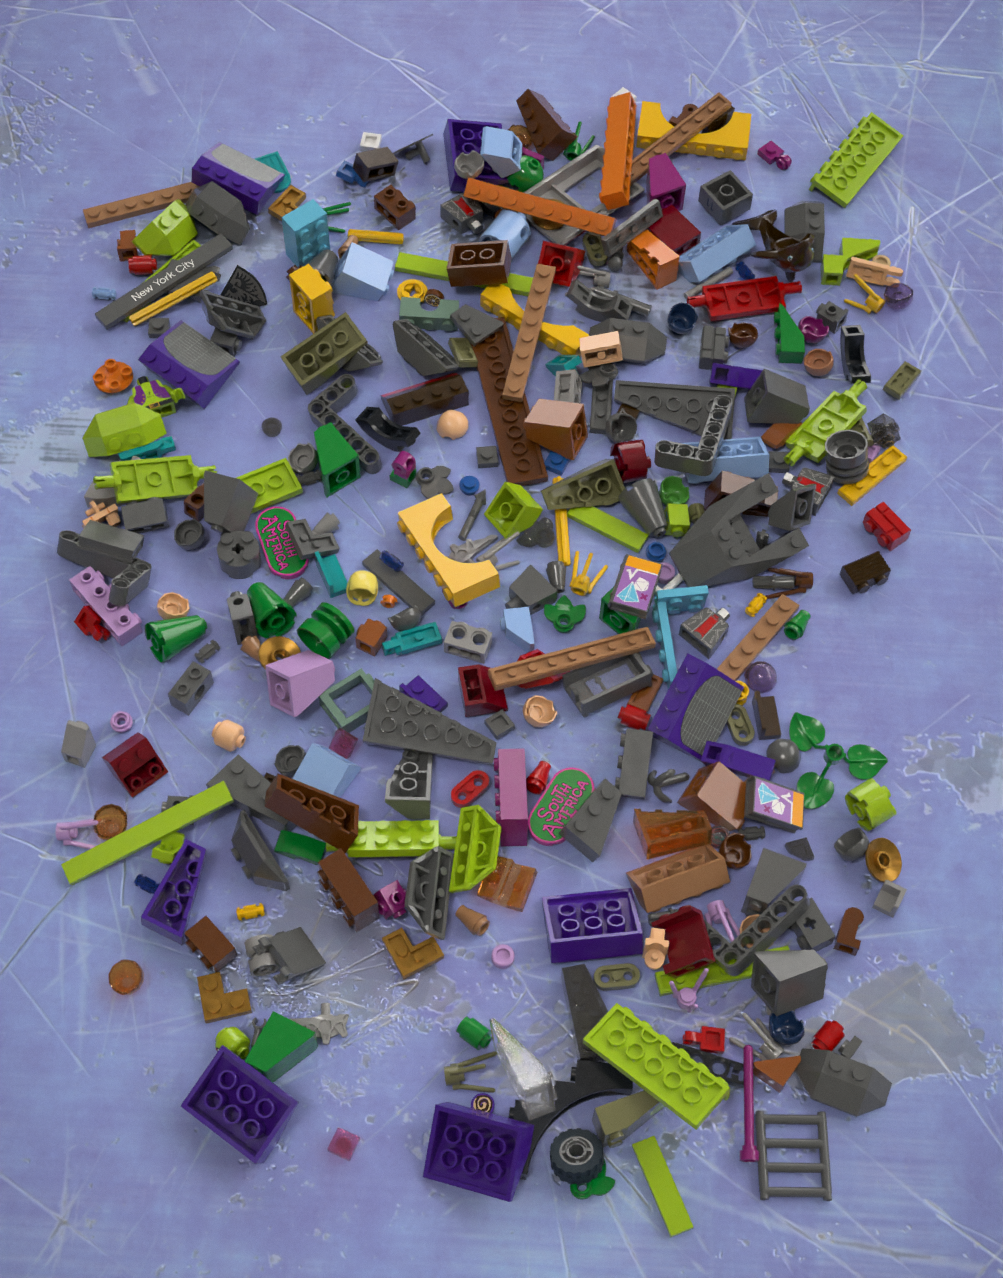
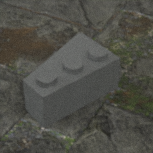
M627 728L625 734L621 733L620 747H624L623 756H618L617 768L621 769L620 777H616L615 787L622 792L621 797L645 799L653 737L652 731Z
M606 778L597 785L559 832L564 839L591 862H594L601 855L622 794Z

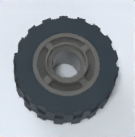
M581 1128L567 1129L568 1131L559 1133V1136L553 1139L554 1142L551 1143V1168L554 1170L556 1177L558 1176L561 1181L568 1182V1184L582 1185V1183L591 1182L590 1180L598 1177V1174L602 1171V1165L604 1166L602 1142L597 1138V1135L592 1134L589 1130H582Z

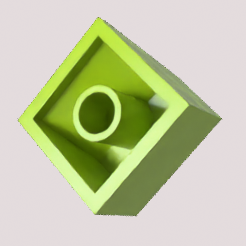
M504 482L484 515L507 539L516 532L521 533L532 527L544 509L521 485Z

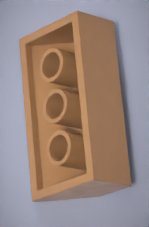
M709 843L626 872L639 905L647 913L657 912L662 907L678 904L689 897L700 896L705 891L721 888L724 884L730 882L725 858Z

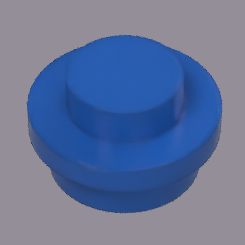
M465 476L460 480L459 487L465 495H474L479 490L480 483L474 476Z
M653 542L648 545L646 556L649 560L660 562L665 559L667 551L662 543Z

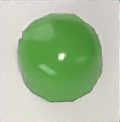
M669 476L661 482L659 494L662 503L667 506L668 503L686 504L688 502L689 487L683 485L682 478Z

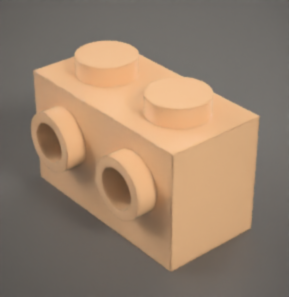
M618 331L579 338L584 368L623 360Z

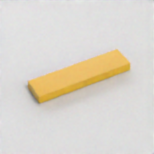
M891 445L869 464L867 476L856 483L844 484L838 489L837 494L853 506L907 460V456L894 445Z

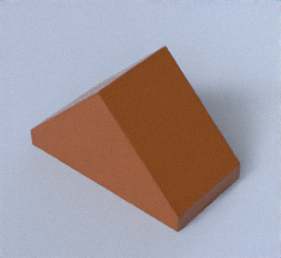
M792 1056L753 1062V1074L780 1093L798 1067L801 1057Z

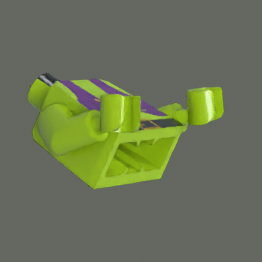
M142 376L137 379L138 386L132 388L133 395L129 397L127 405L135 402L154 412L160 413L163 418L176 413L174 402L178 403V400L186 399L182 388L172 389L166 384L162 385L157 379L149 382L148 377Z

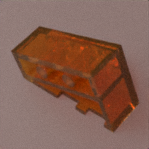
M634 809L633 824L646 859L711 844L712 828L705 811L677 810L676 812H662V810L655 809V812Z

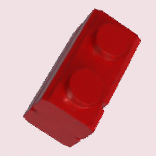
M881 502L875 508L869 510L862 522L866 531L872 532L877 537L878 543L889 551L904 543L909 538L911 529L885 502Z

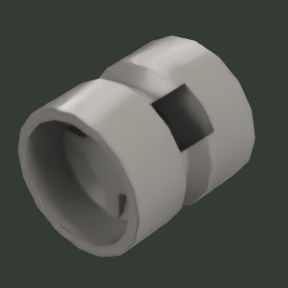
M257 935L244 942L247 957L251 958L248 960L251 975H270L280 969V965L269 950L261 955H257L252 948L260 944L258 942L260 938L273 937V935Z

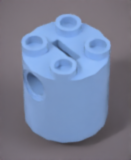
M503 209L482 234L479 242L508 240L511 257L513 258L531 235L530 227L526 222V216L521 212L516 213Z

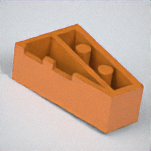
M645 230L627 243L626 251L657 290L676 281L680 256L651 232Z

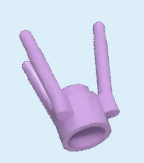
M95 818L77 822L57 823L56 838L58 841L63 840V845L91 849L95 846L73 841L72 839L77 837V828L97 825L101 819Z
M716 900L707 905L706 921L711 926L712 921L715 924L723 923L730 941L735 940L727 920L737 937L740 935V931L729 909L725 907L724 901Z
M707 968L701 973L692 989L683 988L677 991L674 982H669L673 992L672 996L677 999L678 1006L689 1013L698 1008V1004H695L696 993L709 971Z

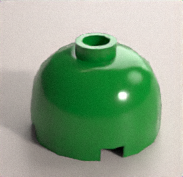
M525 155L520 160L521 170L506 176L512 186L515 184L519 187V192H525L543 180L544 171L538 160Z

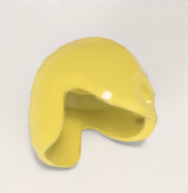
M364 570L354 572L350 576L346 587L348 600L353 604L361 606L372 604L378 593L376 576Z

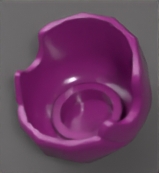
M805 316L798 323V328L804 335V341L807 343L817 344L828 335L829 326L825 327L822 319Z

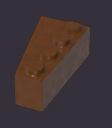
M527 89L516 100L538 154L554 161L578 137L570 130L568 124L563 122L562 117L553 110L554 108L543 95Z
M277 773L266 790V808L335 848H342L344 853L347 852L357 838L359 805Z

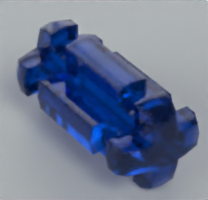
M743 261L735 265V270L738 271L744 280L755 279V274L752 273Z
M388 550L382 551L379 556L380 560H383L386 565L393 568L396 572L401 571L404 563L392 553L390 554Z
M139 874L134 881L135 886H140V889L150 894H154L159 884H156V881L147 876L144 877L143 874Z

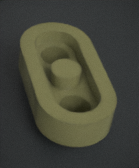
M589 232L583 237V248L592 265L602 266L608 259L603 250L602 238L598 234Z
M735 704L726 724L733 741L738 745L746 746L754 738V728L746 709L740 704ZM736 715L738 719H733L732 716ZM739 734H744L746 737L741 738Z
M630 963L600 966L594 973L593 982L602 991L629 989L637 985L640 972L635 965ZM628 974L632 979L625 980L623 976ZM607 977L609 981L604 983L601 981V978Z

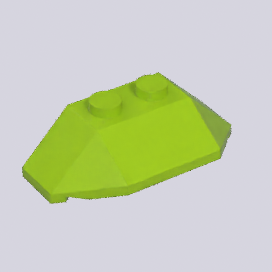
M177 199L132 240V243L144 255L174 256L198 234L194 217L188 213L186 205L180 199Z
M134 402L95 414L82 439L88 456L99 457L110 456L147 445L164 436L167 432L160 413Z
M480 805L460 809L449 886L450 893L472 889L496 869L501 826Z

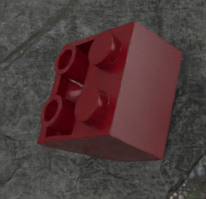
M480 664L458 667V682L465 717L496 713L502 709L508 711L504 689L495 691L488 676V669H491L490 667Z
M139 732L102 757L113 776L132 798L168 773V770L148 739Z

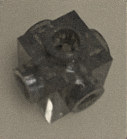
M884 413L867 423L874 445L886 449L901 439L898 424L893 418Z

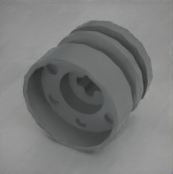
M840 430L831 434L825 442L827 474L834 476V481L841 484H852L861 481L867 476L869 471L867 438L862 433L854 430Z

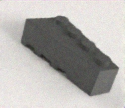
M239 754L206 784L208 789L224 781L234 800L233 803L229 804L230 806H235L240 810L245 809L247 815L260 819L264 824L278 831L285 830L291 832L297 827L296 824L265 807L266 790L271 783Z

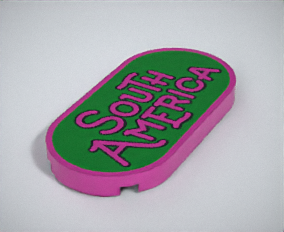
M270 507L259 514L255 523L256 532L267 565L275 576H280L283 579L297 578L305 572L309 559L300 560L285 528L286 523L296 520V517L290 510L284 507Z
M570 767L562 769L554 775L528 817L530 835L537 843L544 846H553V844H560L566 840L559 832L594 790L593 780L588 773L579 768Z

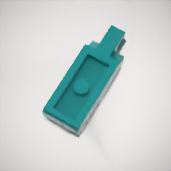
M170 436L118 454L120 461H129L133 456L141 459L162 458L163 454L175 451L176 447Z
M436 622L395 633V636L391 637L390 641L382 643V650L385 656L395 653L396 655H403L441 644L442 637Z

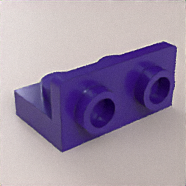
M419 675L407 685L404 683L399 685L401 693L424 703L440 713L448 707V702Z

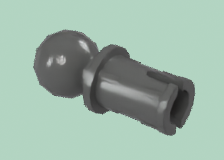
M623 247L609 257L608 267L612 271H618L623 266Z

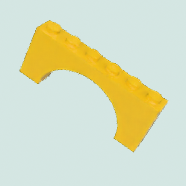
M642 101L637 148L647 149L674 128L664 118L660 103ZM733 112L732 118L724 127L714 132L696 134L675 152L746 160L752 114Z
M442 493L398 512L399 521L397 526L400 532L406 534L408 544L415 547L419 560L423 559L427 572L434 575L433 578L436 585L442 587L446 600H451L455 607L500 587L499 573L490 560L479 563L457 562L444 556L434 545L438 531L445 524L453 520L451 505Z

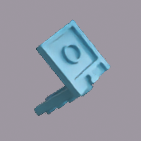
M707 585L657 590V597L654 599L655 605L652 606V618L658 627L655 635L657 643L660 642L661 645L659 660L664 663L662 678L663 682H667L668 689L677 674L668 614L674 615L680 613V611L694 613L703 609L709 594Z

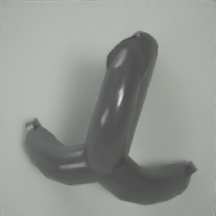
M669 769L655 778L657 771L653 770L649 773L647 780L653 786V792L659 800L665 803H672V800L662 793L661 787L687 781L689 779L688 773L684 772L675 775L676 771Z

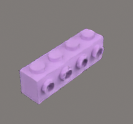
M89 566L69 580L76 595L86 606L90 605L102 619V625L109 630L121 647L142 633L140 625L142 621L136 613L132 614L129 611L128 604L117 606L110 603L109 593L111 584L107 586L103 575L98 570L95 572Z

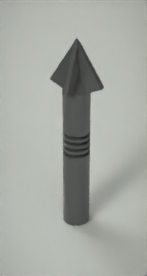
M486 489L474 495L476 499L458 536L460 540H466L482 505H486Z

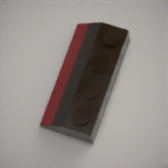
M451 373L380 395L390 420L400 426L442 414L447 410H455L469 405V391L462 376L457 373Z

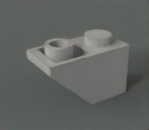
M68 720L61 753L66 762L85 768L96 747L94 738L86 723Z

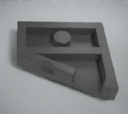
M466 304L450 315V319L474 347L503 328L504 325L502 321Z

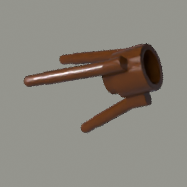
M784 568L767 569L769 572L795 576L794 586H798L797 589L765 595L767 599L777 598L782 594L786 596L806 593V589H811L813 586L812 572H799Z

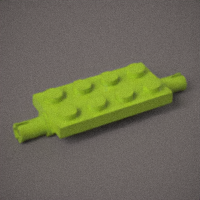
M857 380L849 390H845L841 394L833 391L785 441L786 447L791 449L784 456L785 463L794 466L802 456L819 463L825 457V442L827 438L840 430H850L867 412L866 406L858 401L860 394L867 389L864 381Z
M191 455L118 461L109 464L111 475L94 476L93 484H96L94 485L95 490L113 488L117 504L132 501L142 502L151 497L162 499L188 497L197 488L199 479H204L205 470L217 473V471H214L216 470L215 465L205 467L194 465Z
M439 820L358 821V836L346 853L348 857L421 856L437 846L445 850H455L457 836H441L439 834ZM326 842V852L339 850Z

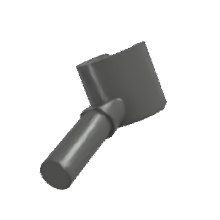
M257 1017L253 1018L254 1035L251 1047L254 1046L267 1023L266 1019H264L262 1026H256Z

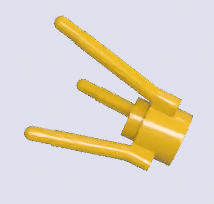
M854 274V280L869 294L865 301L867 306L848 299H844V302L865 310L868 314L872 311L878 313L886 301L878 296L857 274Z
M579 551L575 552L572 579L569 587H571L573 593L579 596H585L587 593L591 594L593 587L608 568V565H604L590 583V578L586 574L593 553H589L582 574H579L577 577Z

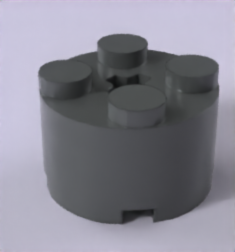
M233 531L224 533L220 537L217 545V554L221 570L233 579H246L252 576L253 572L259 569L261 565L259 544L253 533L249 531Z

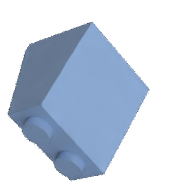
M352 242L338 262L332 288L333 292L331 293L378 301L382 295L385 296L388 292L389 285L387 282L390 281L394 270H392L393 261Z
M312 743L293 779L341 797L361 767L326 746Z

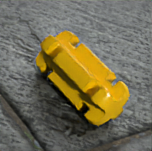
M757 593V596L745 608V613L750 617H754L755 613H758L762 608L763 603H766L767 597L762 593Z
M259 903L258 906L252 904L243 906L242 909L240 907L236 908L238 920H242V918H245V920L256 918L258 915L262 917L265 914L262 903Z

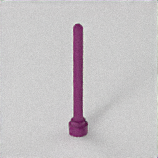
M745 1045L743 1048L744 1145H742V1150H740V1161L758 1162L759 1151L757 1146L754 1145L753 1048L751 1045Z

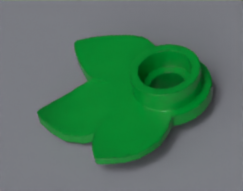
M565 595L557 601L555 606L549 604L544 606L545 617L553 622L554 628L561 633L571 631L574 624L581 622L586 614L585 605L573 607L571 601ZM561 622H566L567 625H562V624H560V623H561Z
M605 1159L604 1166L602 1165V1171L598 1174V1177L590 1180L591 1182L582 1183V1185L587 1187L586 1190L579 1191L578 1188L581 1185L570 1184V1191L575 1198L584 1200L591 1195L602 1196L614 1187L615 1180L606 1176Z

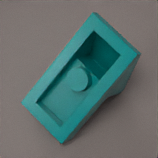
M558 355L546 363L545 366L556 377V371L576 370V366L582 363L579 355Z

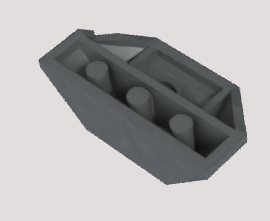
M213 181L193 189L185 204L188 213L215 233L222 234L225 238L242 245L250 230L242 202Z
M800 201L784 210V234L799 240L808 233L815 235V240L811 247L814 251L812 262L816 263L822 262L825 235L824 203L819 201Z
M204 290L199 292L207 322L222 331L253 339L266 322L259 306Z
M332 315L317 317L318 330L332 322L335 318ZM367 343L342 368L347 371L382 365L383 360L380 354Z
M609 318L590 327L589 336L618 331L622 347V361L644 364L665 355L667 337L648 322Z
M408 319L393 322L397 351L406 362L416 368L419 374L425 376L458 369L459 366L454 357L426 332L412 325Z
M245 809L240 811L231 839L233 845L231 852L236 861L241 860L244 866L241 868L247 879L252 878L256 885L283 891L289 890V882Z
M437 846L410 862L405 907L424 933L444 940L454 853Z
M802 1048L799 1055L801 1061L795 1073L812 1100L856 1117L886 1105L892 1083L875 1068L829 1050Z

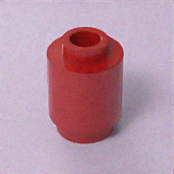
M139 255L128 258L130 274L148 275L153 274L154 270H157V260L152 255Z
M627 703L626 707H621L617 718L621 719L620 724L645 731L651 715L646 713V710Z
M827 1020L812 1037L811 1046L814 1049L833 1051L845 1037L843 1026L835 1020L832 1022Z

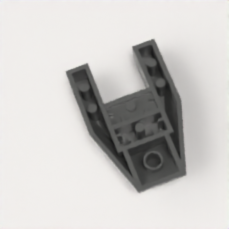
M769 473L710 505L669 552L687 587L712 586L750 579L809 546L800 528H797L759 549L740 513L779 491Z

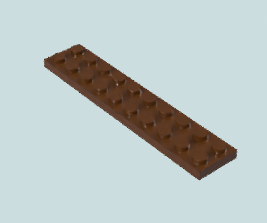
M495 318L504 323L503 328L475 347L472 344L471 346L478 360L477 371L506 482L521 486L547 482L548 475L540 446L527 439L526 431L523 429L524 419L530 413L525 393L522 402L502 398L514 351L505 318Z

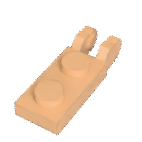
M852 257L846 276L855 279L854 274H857L866 282L882 286L899 287L900 281L898 279L886 276L888 274L901 277L904 271L894 266L889 267L888 265Z

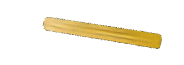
M209 272L129 317L133 326L143 323L149 318L218 281L217 277L213 272Z
M557 476L553 478L552 483L555 484L564 478ZM554 509L558 561H562L564 566H569L571 562L567 509Z

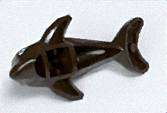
M776 209L768 210L756 217L732 223V225L748 224L750 230L760 231L766 251H755L750 254L751 257L770 259L776 266L785 271L789 282L795 280L796 272L803 271L811 265L814 258V251L811 246L814 243L815 235L808 233L799 240L784 234L773 225L777 219Z

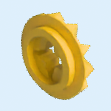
M409 279L403 281L398 286L397 296L400 300L401 297L421 298V302L424 303V296L428 289L422 281ZM415 289V294L410 296V293Z

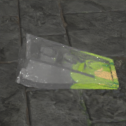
M494 1018L490 1019L494 1049L528 1120L530 1121L556 1111L554 1100L558 1098L553 1087L556 1083L551 1071L547 1072L543 1063Z

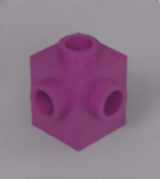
M398 880L383 887L373 895L378 902L379 913L383 915L385 920L391 916L396 919L406 913V890L401 887Z

